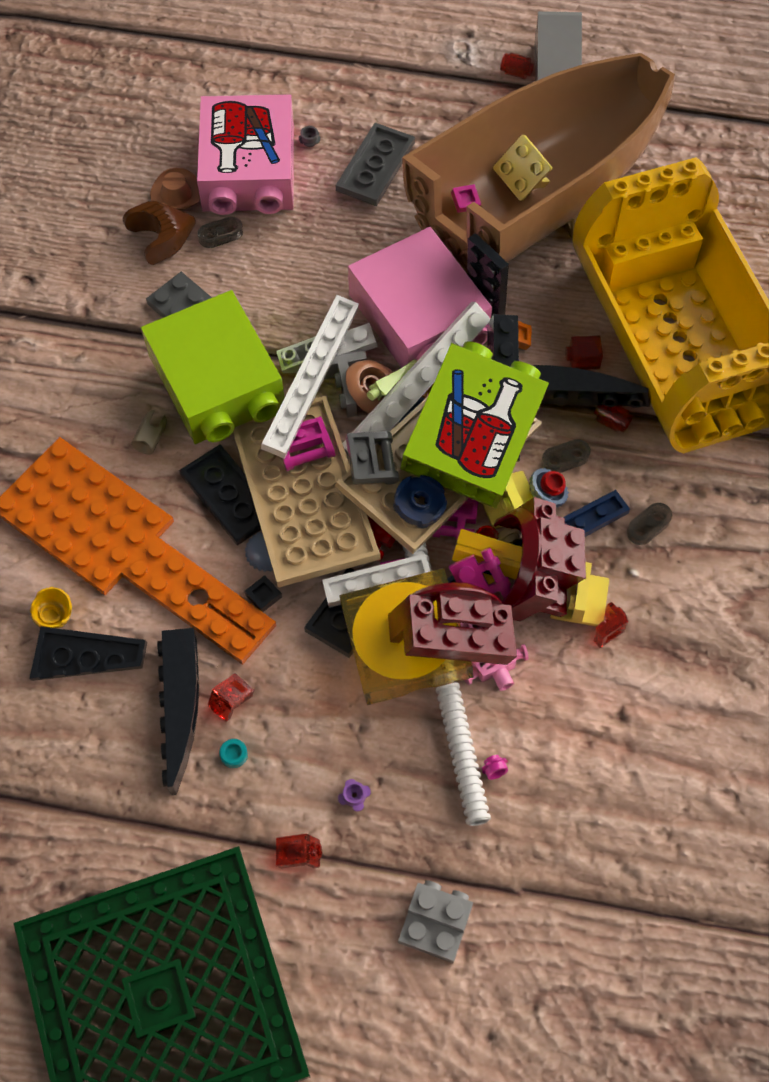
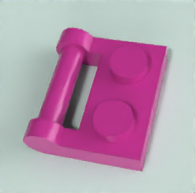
M321 416L302 422L285 459L282 458L286 471L293 470L294 466L326 456L327 458L336 456ZM323 444L324 446L292 457L290 456V453L315 445Z

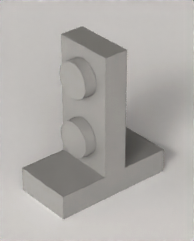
M365 351L335 355L324 378H335L336 388H341L342 394H339L341 409H346L347 418L357 416V403L348 391L346 371L350 365L358 361L367 360Z

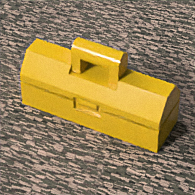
M461 529L452 561L458 562L474 554L477 562L480 563L484 561L481 551L491 548L494 556H498L501 562L499 566L504 576L516 580L521 563L522 547ZM483 573L488 584L495 582L492 575Z

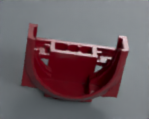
M533 497L494 522L495 527L499 525L511 529L516 528L522 534V557L518 575L512 589L501 601L503 605H511L513 620L520 622L537 612L558 617L566 615L567 589L586 579L584 530L565 524V518L556 515V503Z

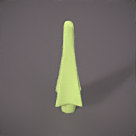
M414 359L399 370L375 381L374 384L369 386L371 390L367 392V397L373 401L376 398L380 400L383 396H386L417 360Z

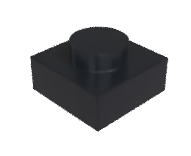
M265 575L245 590L246 597L262 612L282 598L280 590Z

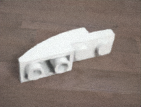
M370 323L348 330L336 355L368 351L378 347ZM315 337L276 351L283 373H298Z

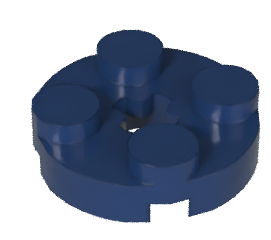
M420 475V477L411 478L412 476L402 480L398 485L394 495L393 508L404 521L424 529L436 523L442 517L447 506V500L444 495L445 491L443 486L432 477ZM421 496L424 497L425 505L417 504L414 497L418 499Z

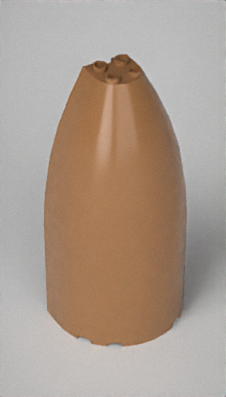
M642 53L582 64L551 74L492 102L402 157L405 192L408 202H413L417 211L414 217L421 230L431 227L466 273L468 238L475 233L505 261L509 262L576 218L589 197L604 182L622 178L632 168L650 143L664 116L672 96L675 74L664 67L658 70L652 59ZM521 135H526L552 166V170L546 176L550 183L545 188H534L524 200L520 201L494 171L493 166ZM475 184L481 206L472 202L467 206V212L457 213L451 195L452 189Z

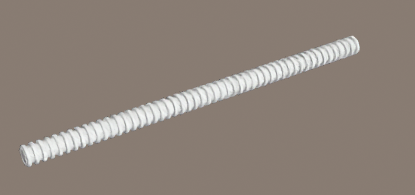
M426 542L414 554L403 546L405 558L426 554L430 572L433 576L429 562L430 559L427 555L428 550L425 548ZM432 577V581H431V582L423 583L422 585H426V586L435 585V584H434L435 580H434V578ZM446 659L438 668L433 670L432 677L435 678L434 685L437 686L436 693L439 694L437 699L441 702L439 708L443 710L441 711V716L444 718L443 724L446 726L445 733L448 734L446 737L447 741L450 742L448 747L452 750L450 756L454 758L452 764L456 766L454 768V773L458 775L456 782L460 783L458 790L462 791L460 793V798L464 800L462 807L466 808L464 810V815L468 817L465 820L466 824L470 826L482 825L487 823L491 816L487 813L489 807L485 805L487 799L483 796L485 790L481 788L483 782L479 780L481 774L477 771L479 765L475 763L477 757L473 755L475 748L471 746L473 745V740L469 738L471 737V732L467 730L469 729V724L466 722L467 715L464 714L465 707L462 706L464 703L463 699L460 698L462 693L458 690L460 685L457 683L458 677L455 675L454 661Z

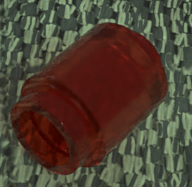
M513 52L510 54L505 53L501 61L500 70L504 71L506 75L525 80L527 76H531L534 63H531L530 57Z
M598 405L594 412L597 415V422L615 432L620 431L624 433L633 419V415L629 414V410L622 406L607 407L605 405Z

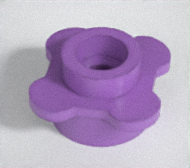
M349 779L345 782L343 793L339 794L338 801L341 805L347 804L353 807L354 811L359 812L363 810V803L366 797L370 796L371 790L368 786H363L354 779ZM356 793L357 797H352V794Z

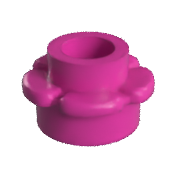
M499 755L488 757L484 761L482 773L486 774L489 780L502 777L508 772L507 759L501 758Z

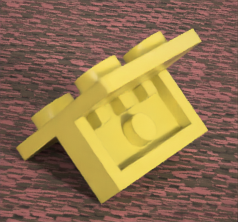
M521 135L493 166V169L521 201L534 188H545L550 183L546 176L552 170V166L527 136Z
M518 471L511 474L496 509L483 504L490 524L495 529L502 527L499 525L494 526V522L498 518L533 498L524 472Z
M586 562V579L567 589V614L562 617L550 615V618L602 627L609 578L590 575L592 563Z

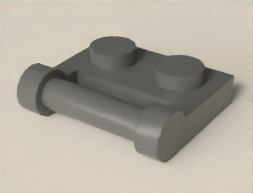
M391 432L347 433L346 443L353 484L385 483L391 485L400 481L399 473L395 471L391 443L393 442ZM377 443L381 445L385 471H379L375 448Z

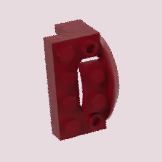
M442 583L428 586L409 594L388 614L390 642L400 643L404 639L405 656L508 665L517 657L511 605H503L497 596L479 586L467 583ZM435 600L437 602L438 620L435 618L433 602ZM442 623H468L481 626L482 629L449 626Z

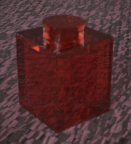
M600 335L571 337L570 345L565 348L566 361H570L571 368L584 370L600 369L603 359Z

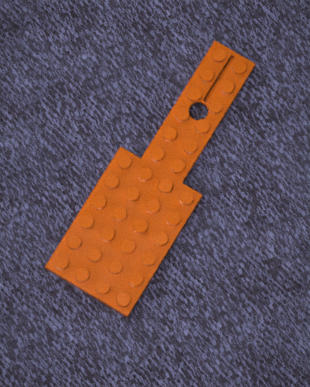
M61 437L0 496L1 519L102 594L106 595L124 577L242 665L277 626L275 620L159 538L173 524L174 519L171 515ZM197 589L206 591L208 600L205 604L193 606L188 602V596L192 591Z

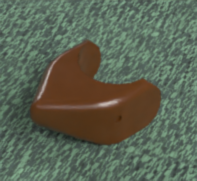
M148 201L129 209L123 216V224L131 232L152 231L159 234L158 238L150 243L144 251V257L148 264L155 265L175 255L183 247L196 224V219L190 214L161 202Z

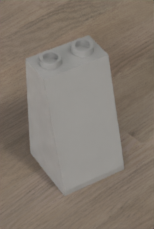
M538 11L534 41L535 81L582 65V12Z

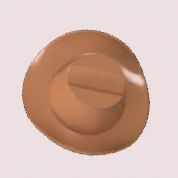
M176 167L163 171L151 188V201L161 202L180 211L192 207L200 201L196 176L184 168Z
M371 360L358 361L350 365L346 371L348 391L357 405L367 413H370L385 397L383 396L380 400L378 398L373 401L367 397V392L371 390L369 386L374 384L375 381L393 373L387 366Z

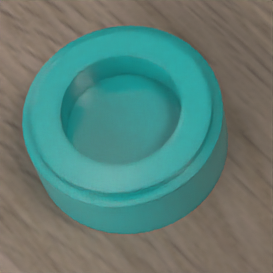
M229 739L220 747L221 761L229 768L241 767L248 758L246 745L241 740Z

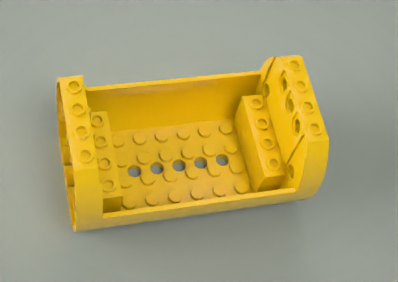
M697 157L604 182L589 197L579 212L572 239L579 261L641 385L649 390L650 403L672 447L683 454L769 428V300L717 209L719 203L718 188L706 166ZM660 299L663 300L666 304L659 305L655 303L654 300ZM672 318L675 321V323L669 324L668 322H665L663 319ZM680 336L685 341L679 343L678 341H675L673 337ZM690 355L695 361L689 362L683 356Z

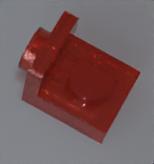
M613 602L606 606L605 617L607 619L596 627L597 631L593 641L599 648H602L625 632L628 624L627 615L624 610L616 607Z
M234 673L212 689L208 707L211 708L213 713L227 722L231 719L233 710L253 696L254 689Z
M309 834L276 838V867L281 869L305 865L312 868L320 867L322 846L319 839Z

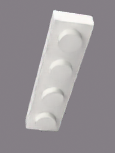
M421 554L323 579L322 581L328 606L333 607L368 598L375 591L390 584L400 582L423 584L431 582L432 575L426 554Z

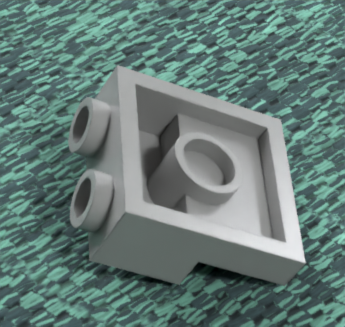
M426 880L424 884L418 883L398 943L454 963L473 902L468 901L469 896L463 892L453 890L452 894L440 891L442 886L433 881Z

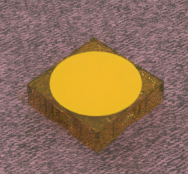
M444 568L339 595L367 705L405 696L418 689L440 687L474 678L473 667L470 661L405 656L404 639L400 643L390 642L388 614L409 594L428 586L448 583ZM435 600L433 602L435 618L438 620L437 602ZM442 623L444 625L461 627L460 623Z

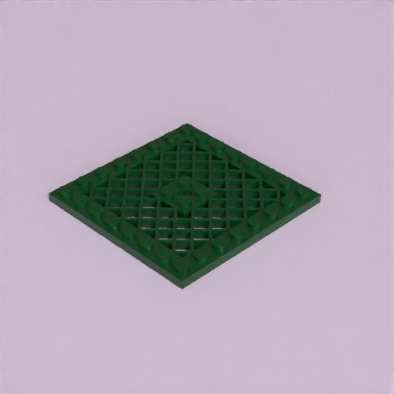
M239 846L14 923L50 1082H85L84 1079L89 1082H107L113 1069L127 1075L123 1082H131L132 1078L139 1082H155L162 1068L175 1074L172 1082H179L181 1078L189 1082H300L311 1078ZM221 885V889H222V892H223V893H221V892H219V891H217V890H215V889H213V888L218 887V886ZM200 893L195 903L185 899L186 897ZM207 893L220 899L213 912L201 907ZM172 902L167 913L157 909L159 906ZM225 902L231 921L219 916ZM179 903L192 908L185 922L173 917ZM144 912L138 923L128 918ZM197 912L210 917L203 931L191 926ZM151 913L164 918L157 932L144 926ZM215 921L228 926L222 940L209 935ZM115 922L110 933L99 928ZM123 922L135 927L128 942L116 936ZM169 922L182 927L175 941L163 936ZM141 931L153 937L146 951L134 946ZM187 931L200 936L193 950L181 945ZM233 931L235 932L239 949L227 944ZM87 932L81 943L71 938L72 936ZM95 932L106 937L99 952L87 946ZM159 940L172 946L165 960L152 955ZM205 940L218 945L211 960L199 954ZM113 941L125 947L117 961L105 955ZM58 942L53 950L52 943ZM66 942L78 947L70 962L59 957ZM224 949L237 955L230 969L217 963ZM131 950L143 956L136 970L123 965ZM177 950L190 955L184 968L180 959L172 961ZM84 951L96 956L88 971L76 966ZM149 959L159 964V966L143 971ZM195 959L208 964L201 979L188 973ZM242 959L248 978L236 973ZM102 960L114 966L106 981L94 975ZM56 961L67 966L61 978L59 977ZM214 968L227 974L220 989L207 983ZM120 969L131 974V976L122 978L124 990L113 985ZM73 970L85 976L77 991L65 985ZM232 977L245 983L239 998L225 992ZM186 978L198 984L192 998ZM91 979L103 985L96 1000L83 995ZM203 988L217 994L210 1008L197 1003ZM250 988L252 989L257 1008L244 1002ZM109 989L122 995L114 1010L102 1004ZM63 990L74 995L68 1008ZM156 991H165L167 993L166 1003L161 1007L153 1006L151 1003L152 995ZM222 997L236 1003L229 1018L215 1012ZM80 999L93 1005L85 1020L72 1015ZM126 1001L128 1002L132 1020L120 1014ZM194 1007L206 1013L199 1029L187 1023L197 1019ZM241 1007L254 1013L247 1028L234 1022ZM98 1009L111 1015L103 1030L91 1025ZM212 1017L226 1023L218 1039L205 1032ZM259 1017L266 1038L253 1032ZM117 1018L129 1024L122 1040L109 1034ZM70 1019L82 1025L75 1038ZM176 1027L170 1039L158 1034L164 1030ZM183 1027L196 1033L189 1049L175 1043ZM230 1027L244 1033L237 1048L223 1042ZM87 1029L100 1035L92 1051L80 1045ZM134 1030L137 1039L147 1037L140 1050L128 1044ZM250 1036L263 1042L256 1058L243 1052ZM202 1037L215 1043L208 1059L194 1052ZM106 1038L118 1044L111 1060L98 1054ZM154 1038L167 1044L159 1060L146 1053ZM269 1046L271 1057L262 1059ZM220 1047L234 1053L227 1069L213 1062ZM125 1048L137 1054L130 1070L116 1064ZM172 1048L186 1054L178 1070L165 1063ZM77 1049L89 1055L82 1068ZM191 1057L205 1064L197 1080L184 1073ZM239 1057L252 1062L249 1065L233 1070ZM143 1058L156 1064L149 1080L135 1074ZM95 1059L108 1065L100 1081L87 1075ZM210 1067L223 1073L204 1081Z

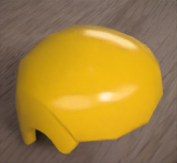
M55 587L38 591L30 607L32 620L38 627L61 628L68 622L72 612L69 595L62 589Z

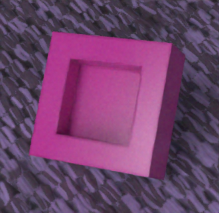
M475 184L452 189L451 195L457 213L467 212V206L472 202L481 206Z

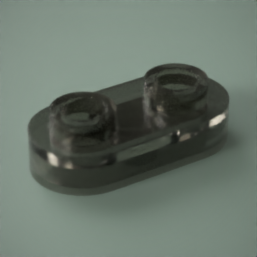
M227 217L205 224L198 230L199 243L205 248H214L238 240L243 235V224L236 217Z
M575 439L548 448L542 456V467L561 473L584 465L589 460L590 446L583 440ZM577 453L580 457H575L573 454ZM555 461V462H557L558 464H557V465H554V464H551L550 462Z
M653 503L630 522L627 529L629 540L637 545H645L669 526L672 519L670 507L664 503ZM654 517H660L662 520L657 521ZM637 531H640V532H642L644 535H643V536L637 535L636 532H637Z

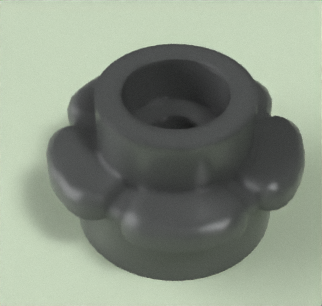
M305 126L301 129V135H299L300 143H304L307 147H313L320 142L321 137L317 128Z

